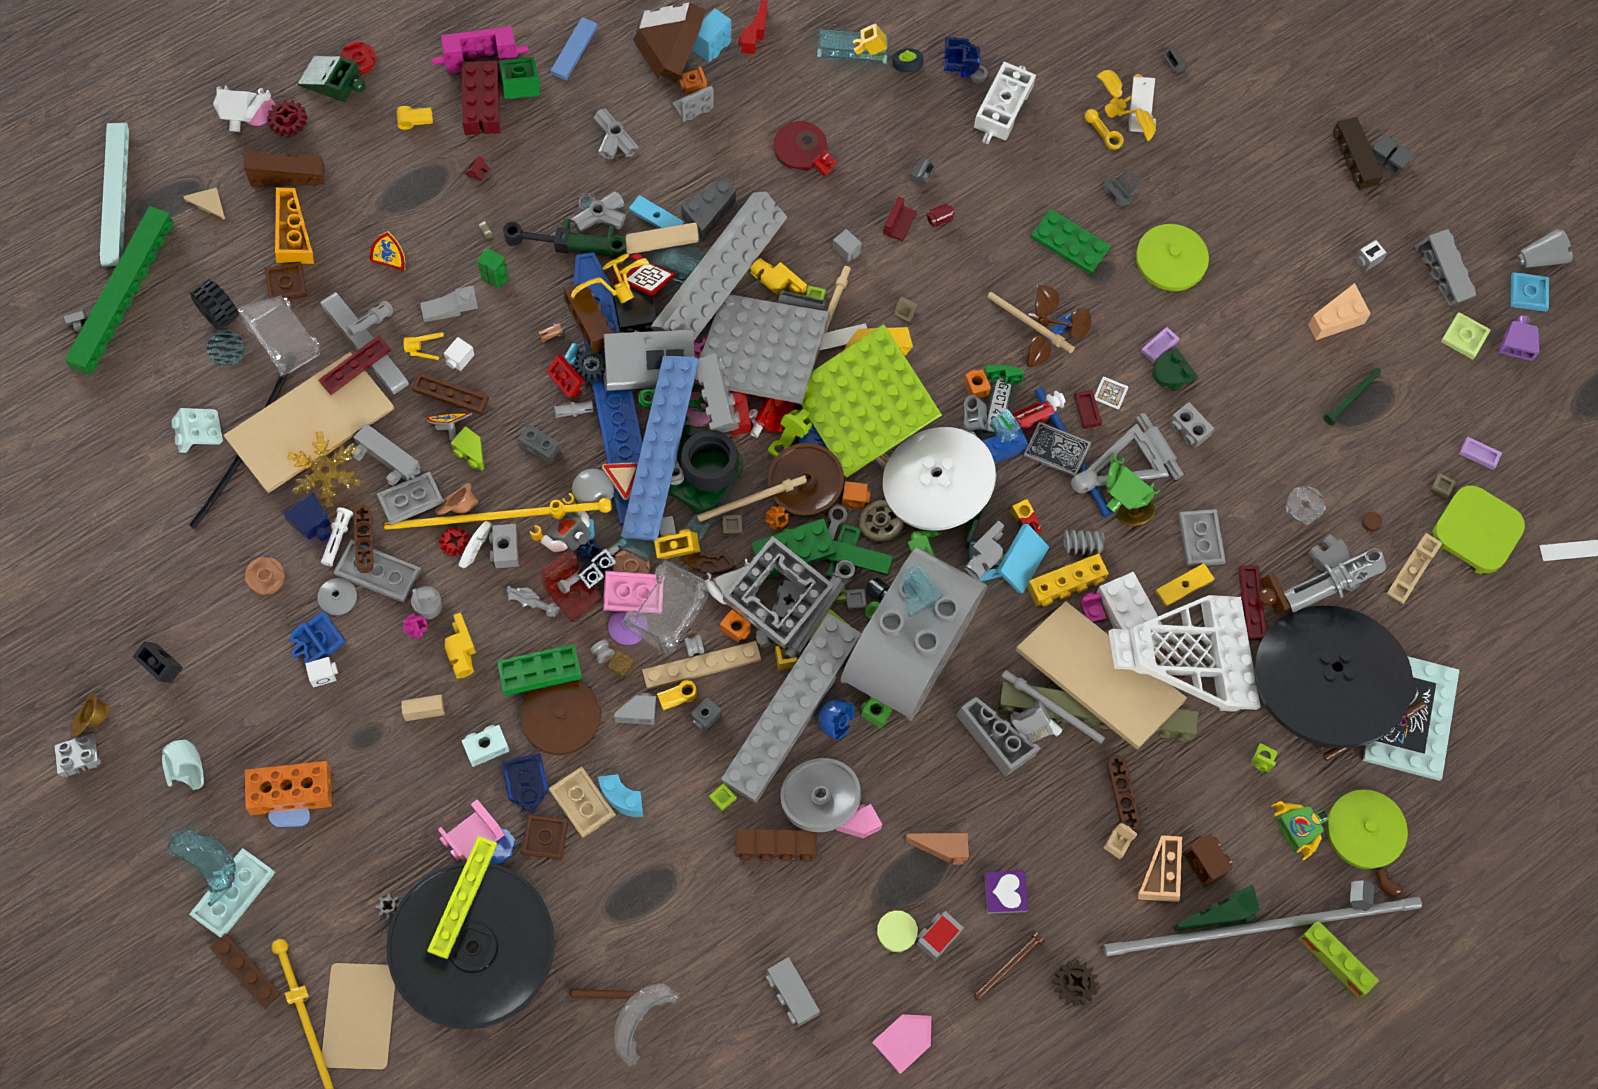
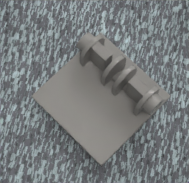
M95 733L54 745L57 773L61 777L65 776L67 778L70 775L76 774V771L79 774L81 773L80 768L85 772L87 771L86 766L89 770L97 768L99 764H102L100 756L97 755Z

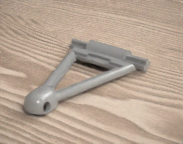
M1142 413L1136 417L1140 427L1138 424H1135L1086 471L1075 475L1071 480V486L1076 492L1085 493L1092 490L1095 486L1106 485L1108 475L1097 476V473L1133 439L1153 468L1151 470L1133 472L1141 480L1168 477L1169 474L1165 466L1174 480H1178L1184 474L1175 461L1177 459L1176 455L1157 426L1154 427L1147 415Z

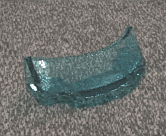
M186 829L171 834L166 851L168 854L175 855L191 863L202 873L208 883V890L210 891L208 905L211 907L234 883L236 864L231 853L210 835L207 837L200 836L193 829Z

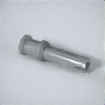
M382 301L378 307L371 308L367 315L345 328L346 335L349 338H353L372 324H379L383 318L390 317L393 314L391 304L387 301Z

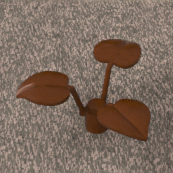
M1037 285L1035 311L1030 312L1028 316L1044 327H1047L1049 323L1071 327V337L1076 339L1084 337L1091 327L1092 318L1090 312L1085 308L1076 309L1072 314L1071 323L1048 319L1047 316L1051 315L1052 310L1058 307L1059 294L1050 286ZM1041 333L1036 335L1031 342L1027 360L1028 367L1042 364L1050 356L1051 343Z

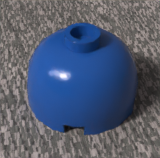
M833 699L824 704V706H821L817 714L821 731L837 740L844 737L850 728L849 725L847 726L849 719L853 720L854 705L845 700Z

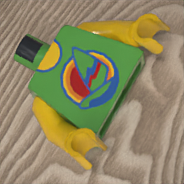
M1282 801L1271 805V807L1277 809L1274 815H1280L1276 822L1294 853L1301 852L1304 855L1303 860H1306L1316 851L1322 840L1321 833L1324 831V828L1321 824L1328 821L1326 812L1321 810L1314 813L1310 806L1304 807L1300 804L1283 803Z

